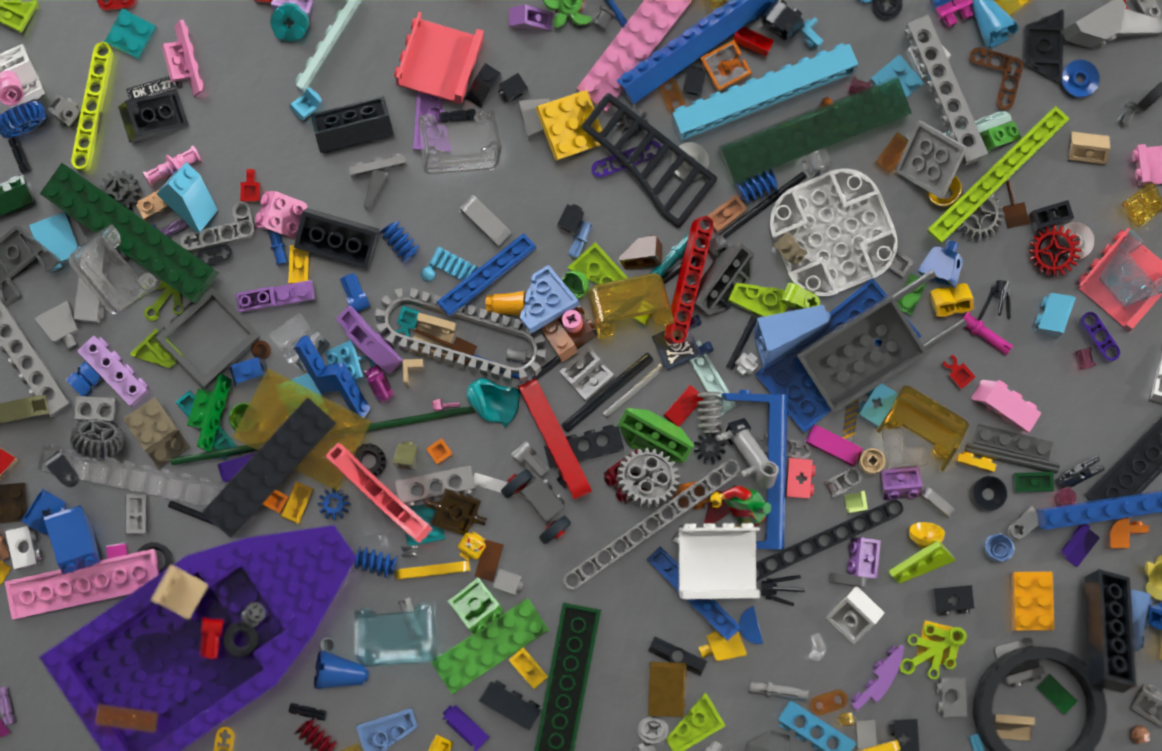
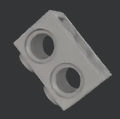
M76 396L74 419L80 421V423L82 420L88 421L89 419L116 423L118 400L115 398ZM89 406L91 408L90 414L83 416L82 409ZM108 407L110 414L107 417H102V409Z

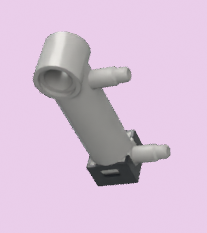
M745 418L728 423L726 432L716 436V440L718 442L728 440L731 445L735 444L750 466V468L740 472L741 477L755 474L756 482L760 487L771 488L779 472L778 466L770 462L750 433L751 426Z

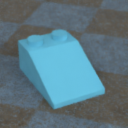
M187 162L176 170L156 193L197 233L201 232L218 211L200 174Z

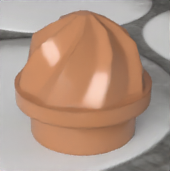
M1137 725L1131 730L1130 738L1134 741L1135 745L1150 741V733L1144 726Z

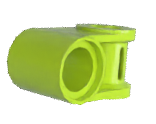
M787 284L781 299L783 304L797 310L820 306V299L817 295L797 284Z

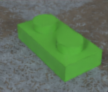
M910 273L904 287L920 277ZM927 282L897 301V305L903 313L912 316Z

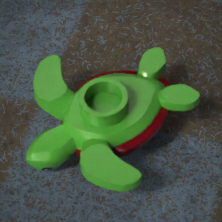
M543 0L544 5L549 10H555L557 13L553 20L555 28L563 26L566 18H570L576 25H586L592 20L591 16L579 14L584 7L585 0Z

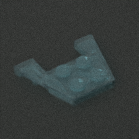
M1133 229L1129 231L1128 236L1099 276V280L1123 307L1162 293V276L1153 282L1129 255L1143 244V240Z

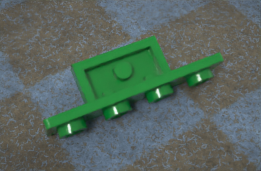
M218 374L213 391L197 389L187 426L201 429L197 447L207 452L211 451L221 414L231 387L232 379L223 374Z

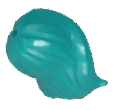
M479 378L473 381L467 388L466 397L468 403L485 421L499 422L504 427H507L518 412L520 394L514 387L500 386L487 378Z

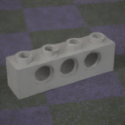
M471 465L395 481L398 499L407 507L415 506V502L423 501V504H425L427 499L435 501L434 498L441 497L445 488L466 495L472 494V490H476ZM453 478L459 479V487L451 488L449 486L450 480ZM434 482L440 483V491H431V484ZM420 486L422 488L421 495H412L413 487Z

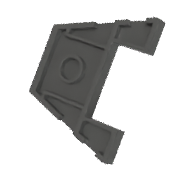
M14 226L0 238V289L4 296L2 298L4 305H10L21 296L11 278L35 258L38 259L46 272H50L62 262L55 254L20 226Z

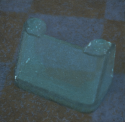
M419 603L414 608V611L376 614L371 608H361L360 611H354L355 656L361 665L372 667L437 660V643L432 605Z

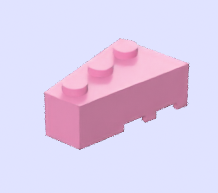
M981 380L970 399L974 402L983 403L987 406L986 409L991 412L993 410L1002 417L1001 419L1017 429L1030 432L1041 415V412L1036 409L1037 406L1030 401L1025 402L1021 394L1016 391L1011 392L1007 389L1008 385L1000 380L997 382Z

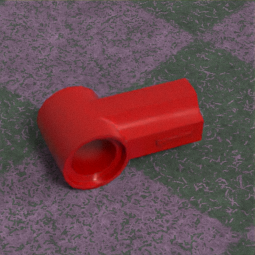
M203 618L201 657L217 658L223 620Z

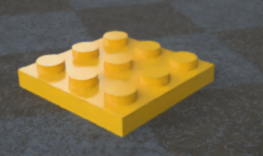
M587 90L535 107L555 161L601 146L600 143L581 129L584 121L594 110ZM596 118L590 127L600 133L602 128L598 118Z

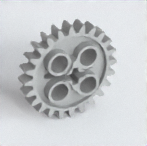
M646 448L645 453L638 449L637 454L631 451L630 457L626 455L624 461L620 462V468L617 471L619 475L616 478L617 481H620L618 488H623L621 494H628L626 500L633 498V504H636L638 501L640 502V507L647 503L648 508L651 507V503H654L657 508L659 501L665 505L666 499L671 500L672 495L676 494V488L679 486L677 481H679L680 475H676L678 468H673L675 462H668L670 456L663 458V452H660L658 455L656 454V449L649 453L648 448ZM651 464L654 468H650L647 465ZM631 473H636L639 476H633ZM662 479L665 483H660L658 480ZM641 488H647L649 491L645 492Z

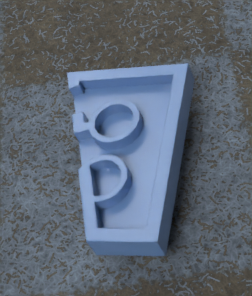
M412 708L356 725L364 751H385L418 727Z

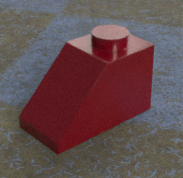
M718 490L714 491V492H719L720 494L723 493V491H718ZM709 497L704 524H715L731 513L724 499L721 500V506L715 508L712 506L713 502H710Z

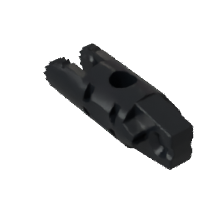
M1095 455L1063 472L1064 475L1055 480L1060 489L1068 486L1071 488L1104 471L1105 469L1102 465L1089 469L1090 466L1100 461L1099 455Z

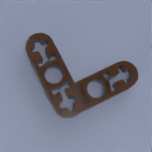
M980 47L974 48L969 54V61L972 65L1003 73L996 106L1001 111L1010 110L1015 101L1023 70L1022 60ZM979 52L980 56L983 58H986L987 54L990 56L987 60V64H985L984 62L986 59L980 58L979 61H976V58L973 55H976V53ZM991 58H1000L1001 65L993 66ZM1016 62V66L1019 68H1016L1014 75H1010L1012 67L1009 65ZM1010 79L1015 83V87L1007 89L1004 82ZM1009 93L1007 102H1009L1010 104H1007L1006 107L1002 106L1003 103L1000 102V100H1003L1005 94Z

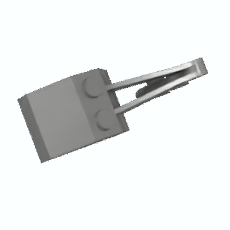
M1112 0L1063 29L1061 33L1066 41L1088 48L1096 45L1100 48L1117 37L1162 35L1161 10L1155 0H1135L1143 14L1127 10L1123 0Z

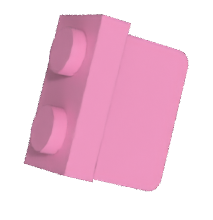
M1146 144L1137 145L1132 156L1133 161L1136 163L1135 178L1138 181V186L1162 184V146L1146 147Z
M265 191L261 198L260 211L255 217V228L271 230L296 239L302 213L307 208V204L276 191Z

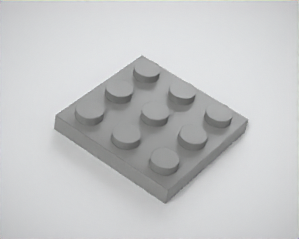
M917 121L895 172L940 199L944 198L968 147L925 122Z

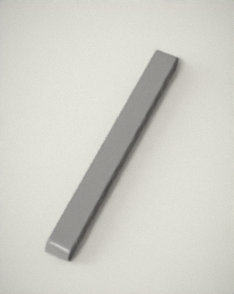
M728 460L567 573L564 577L565 586L568 589H576L737 476L740 471L739 464L734 460ZM727 464H735L737 471L734 474H728L725 469ZM717 474L720 476L721 482L719 485H712L710 483L712 475ZM696 486L704 487L705 494L698 497L695 495L694 488ZM680 497H686L689 500L687 507L682 508L679 506L678 500ZM665 508H670L673 511V517L670 519L664 518L662 511ZM650 519H654L657 522V528L654 530L647 528L646 523ZM637 530L641 533L639 541L632 540V531ZM619 541L623 542L626 546L623 552H618L615 549V544ZM601 553L609 555L610 560L608 563H602L599 560ZM585 564H591L594 567L592 574L584 572L583 567ZM570 575H575L578 578L577 585H570L568 583Z

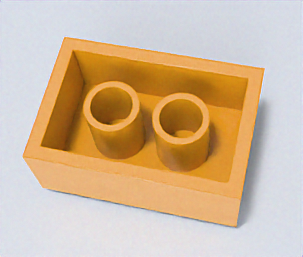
M1053 572L1010 573L1012 631H1053Z

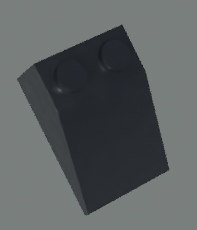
M177 90L126 100L118 107L129 143L149 139L188 126Z

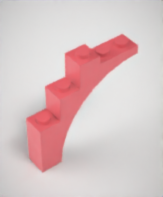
M339 442L325 456L374 505L418 543L432 530L425 521L398 499Z

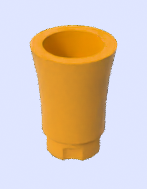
M525 291L487 295L486 310H488V314L494 312L500 315L520 317L521 311L524 309L526 293Z

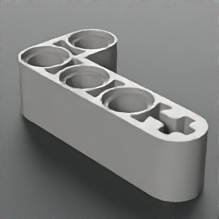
M244 202L236 203L233 206L235 222L203 229L200 233L195 231L186 233L181 237V246L190 253H195L205 248L222 244L230 245L252 239L255 236L256 230L249 206ZM240 208L247 209L244 216L237 215ZM249 226L251 231L248 234H242L241 230L243 227ZM225 231H232V236L230 238H223V233ZM211 234L214 236L212 242H204L206 235ZM189 239L193 241L191 247L187 245V243H189Z

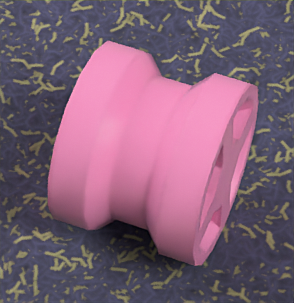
M568 310L564 313L562 322L565 329L570 333L580 331L583 326V320L579 312Z

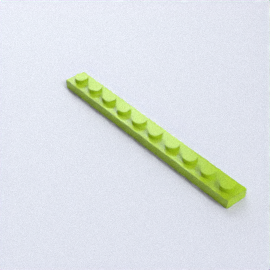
M1055 106L930 226L927 233L941 245L1053 137L1070 118Z

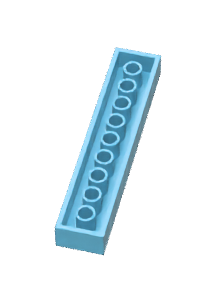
M839 44L832 51L827 52L824 50L817 53L814 58H803L798 61L799 64L794 66L791 64L785 65L780 68L781 71L776 73L774 71L767 72L763 75V78L758 80L756 78L749 79L745 82V85L740 87L734 85L728 88L727 92L722 94L721 92H716L710 95V98L707 100L698 99L692 102L693 105L689 107L684 105L676 108L675 112L672 113L671 121L679 141L854 74L858 67V62L851 45Z

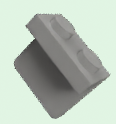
M1024 638L996 647L995 654L998 659L1014 649L1034 646L1031 638ZM1034 659L1013 668L1005 675L1003 680L1005 685L1011 684L1012 687L1022 685V680L1030 679V682L1042 679L1041 675L1046 674L1044 666H1040L1039 660Z

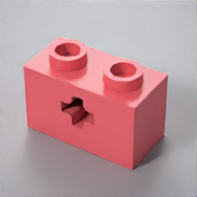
M788 459L785 498L809 500L810 495L813 496L814 484H811V476H815V465H812V460ZM800 474H802V478L806 479L802 484H799V480H796Z

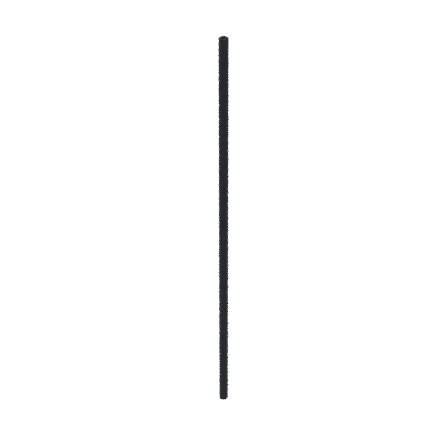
M803 171L779 188L777 192L771 194L718 235H722L724 239L775 202L785 191L807 178V175ZM693 257L691 258V264L696 261ZM682 262L662 276L657 283L650 285L593 329L594 335H598L678 275ZM554 357L542 366L537 376L534 374L530 375L528 381L533 378L538 380L561 362L559 357ZM520 383V384H518V385L515 387V388L518 390L519 393H520V391H519V389H518V386L521 385V384H523V383Z

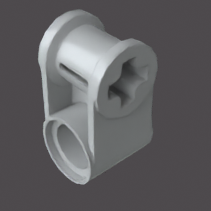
M852 468L826 480L824 484L828 486L832 493L831 497L834 499L857 486L862 480V475L859 470ZM848 474H857L858 481L855 483L849 482Z
M1032 506L1025 511L1019 519L1009 526L1007 530L1008 537L1011 540L1019 541L1029 532L1039 526L1037 511ZM1020 528L1021 531L1018 534H1014L1015 529Z

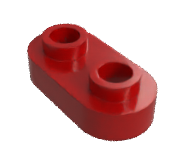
M97 0V3L103 11L108 12L130 9L135 5L136 0H110L108 3H104L103 0Z

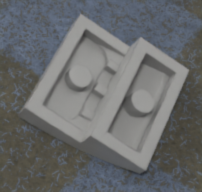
M589 347L583 350L560 371L563 377L586 402L615 378L614 374Z

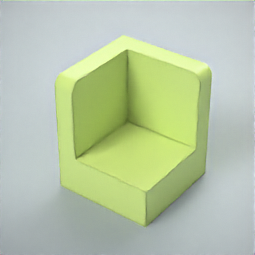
M865 491L844 495L847 515L868 510Z

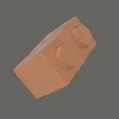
M558 319L540 328L561 362L578 353L575 344Z

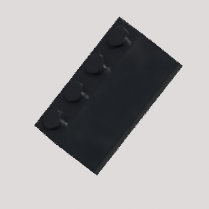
M384 96L311 114L320 153L330 152L341 147H349L361 142H369L377 138H385L394 134Z
M306 208L302 213L294 248L367 269L376 247L380 229Z

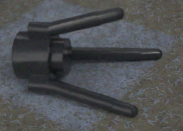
M997 280L995 286H991L989 296L977 320H982L994 293H996L995 297L1000 298L998 315L1001 316L1004 299L1007 298V318L1011 319L1012 290L1010 289V282Z
M801 575L774 579L767 578V581L762 580L761 596H766V600H774L794 606V602L773 595H777V591L805 592L804 588L777 587L776 583L800 579Z

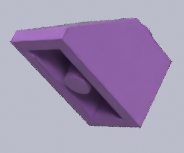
M526 4L510 7L509 26L521 30L552 31V12Z

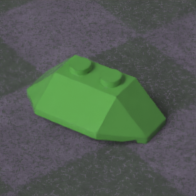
M626 408L618 423L629 447L635 450L641 449L643 453H645L646 448L649 449V453L656 449V454L658 455L660 452H663V458L670 456L669 463L685 462L694 447L682 428L649 410Z

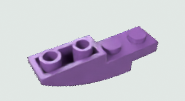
M311 280L236 293L239 313L292 306L300 302L315 300L313 282Z
M348 306L336 318L339 324L346 330L345 334L387 373L392 374L403 362V359L379 333H375L352 306Z
M894 645L887 652L889 656L884 661L880 659L873 666L875 670L872 673L877 679L872 678L865 685L867 689L862 694L858 692L851 699L853 703L850 706L855 711H858L870 698L877 703L889 689L902 661L904 651L902 645L898 647Z

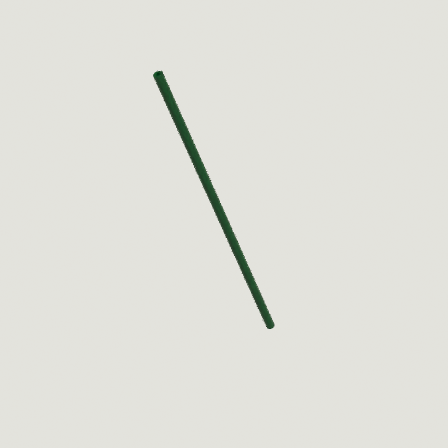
M471 406L340 428L330 430L322 439L476 413V411ZM266 442L170 458L171 465L258 451Z

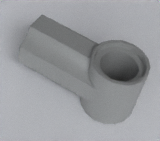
M525 441L511 455L521 466H525L536 479L542 478L550 469L536 455V451Z

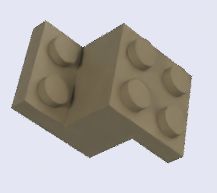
M156 397L123 418L143 450L148 453L158 469L171 462L170 458L178 457L191 448Z

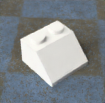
M856 586L832 610L826 619L854 645L876 624L885 612Z

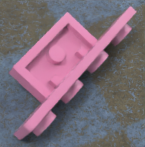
M179 20L174 25L178 42L164 43L161 47L171 82L189 79L194 97L203 91V81L199 78L198 63L193 56L194 49L189 41L188 27L185 25L184 20Z

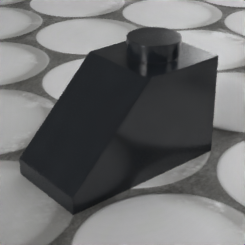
M485 63L475 77L465 99L481 109L501 80V72Z

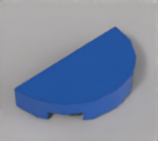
M752 606L741 615L739 625L742 629L740 632L748 642L763 644L755 609Z

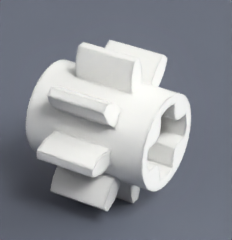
M743 353L735 362L738 366L736 371L742 376L745 373L750 376L758 367V364L755 362L758 358L753 353L749 355Z

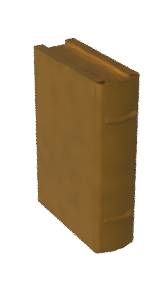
M650 662L648 716H684L687 677L685 663Z

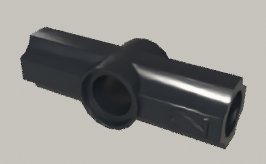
M656 636L648 649V652L671 663H685L686 670L698 676H701L707 664L706 660ZM680 651L683 654V659L680 662L674 661L672 658L673 652Z

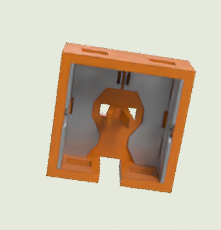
M734 40L700 58V62L717 92H722L752 75L745 59L740 63L738 58L741 57V52Z

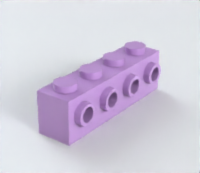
M93 335L77 352L133 408L149 393L146 389L148 385L141 378L137 380L132 375L135 371L128 364L124 366L120 362L122 358L114 350L110 352L106 348L109 344L102 337L98 339Z

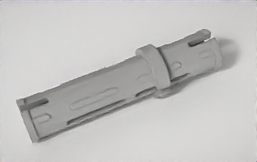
M750 681L749 693L766 695L768 698L774 696L807 702L808 689L773 685L772 682L767 684Z

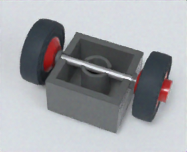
M526 469L518 475L514 474L511 476L501 492L506 498L519 492L525 497L546 523L547 527L539 538L544 544H548L553 539L558 540L565 534L564 530L571 524L566 516H562L552 522L555 517L565 510V501L558 493L554 495L551 491L553 489L552 485L546 478L542 480L539 477L525 489L527 483L533 478L532 474Z

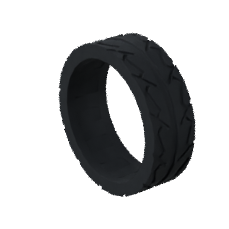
M1028 646L1014 649L1000 656L987 668L975 692L973 714L977 731L983 744L989 751H1011L999 737L993 721V700L998 685L1013 668L1034 659H1048L1059 663L1067 668L1081 685L1087 709L1085 724L1075 743L1066 751H1094L1105 729L1107 703L1103 689L1091 686L1090 667L1074 654L1058 648Z

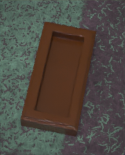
M485 539L486 547L480 555L474 577L493 582L504 544Z

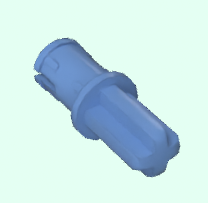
M581 221L576 235L573 236L574 241L568 253L570 257L575 259L579 257L583 245L587 244V237L593 226L591 223Z

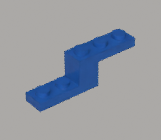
M302 336L293 348L320 394L339 390L356 421L363 420L371 408L345 363L326 366L309 336Z

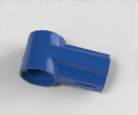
M355 273L348 274L340 279L347 295L346 299L349 306H352L356 312L371 307Z

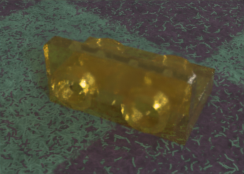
M1150 182L1124 201L1122 207L1128 219L1136 226L1141 227L1162 211V198L1156 185Z

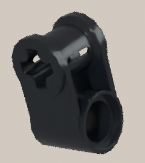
M59 450L43 462L59 482L66 487L72 488L78 484L79 476ZM67 474L71 475V481H67Z

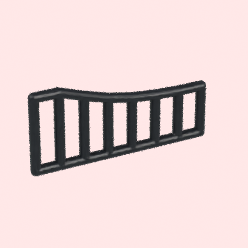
M610 93L605 94L581 126L584 132L600 143L629 170L650 197L661 216L677 228H680L717 181L716 175ZM611 103L618 110L602 131L598 133L590 126L606 105ZM625 114L633 122L616 144L612 145L606 137ZM640 126L648 134L631 156L627 158L620 150ZM653 138H656L663 145L640 173L633 164ZM670 149L678 157L652 189L646 178ZM685 161L693 169L663 206L657 195ZM701 173L708 181L680 217L676 218L669 211L695 177Z

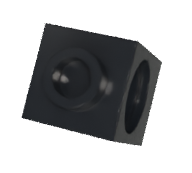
M692 66V68L687 69L683 94L701 97L706 71H703V68Z
M519 73L499 84L500 90L498 93L502 100H507L509 104L528 93V87Z
M567 204L557 223V228L575 235L584 217L582 208L576 204H572V206Z

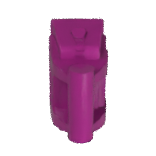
M375 365L363 372L379 403L395 396L380 366Z

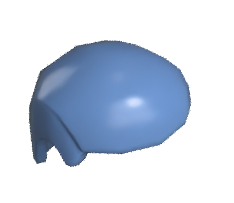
M1002 533L990 535L985 542V553L993 562H1006L1014 554V544L1009 537Z

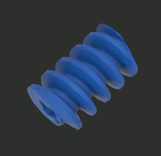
M771 168L769 169V174L763 171L762 177L756 174L755 180L749 177V184L745 180L741 182L742 187L738 183L735 184L740 198L750 204V197L757 201V194L764 198V191L769 195L771 194V188L775 192L778 191V183Z
M400 221L392 222L383 228L379 234H384L382 238L384 241L389 240L387 243L389 247L394 245L392 251L398 252L397 258L404 257L401 263H405L417 253L416 250L419 245L412 246L414 239L407 240L410 234H402L405 229L404 227L398 229Z
M360 545L354 566L355 569H358L362 565V571L364 572L369 567V573L371 574L377 570L378 576L384 572V577L388 578L390 574H393L397 556L390 560V554L388 553L383 558L382 551L376 556L375 549L368 553V547L361 551Z

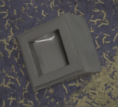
M718 235L710 240L708 252L713 262L721 252L729 248L727 241L722 235Z

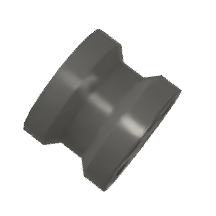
M252 603L243 611L241 619L246 626L255 627L265 617V610L260 604Z

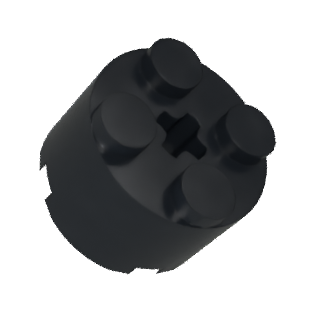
M774 0L760 18L763 25L766 23L769 25L768 30L784 41L788 38V42H791L804 24V20L801 18L802 13L796 8L791 9L788 7L784 0Z

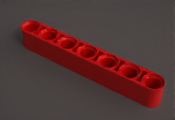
M709 216L697 218L691 225L664 334L665 341L671 345L682 343L687 337L714 228V222ZM701 221L705 223V230L700 227ZM696 239L701 242L700 248L695 244ZM692 257L696 260L695 267L691 264ZM687 276H690L692 279L691 285L686 281ZM683 294L687 296V303L682 301ZM679 312L683 316L682 322H680L677 318V314ZM673 331L678 333L677 340L673 338Z
M533 378L519 385L518 389L573 499L576 500L591 493L592 489L536 378Z

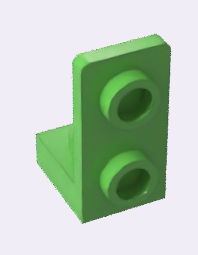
M1014 121L990 128L980 134L987 152L998 146L1021 139Z

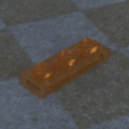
M98 704L95 724L156 733L159 713Z

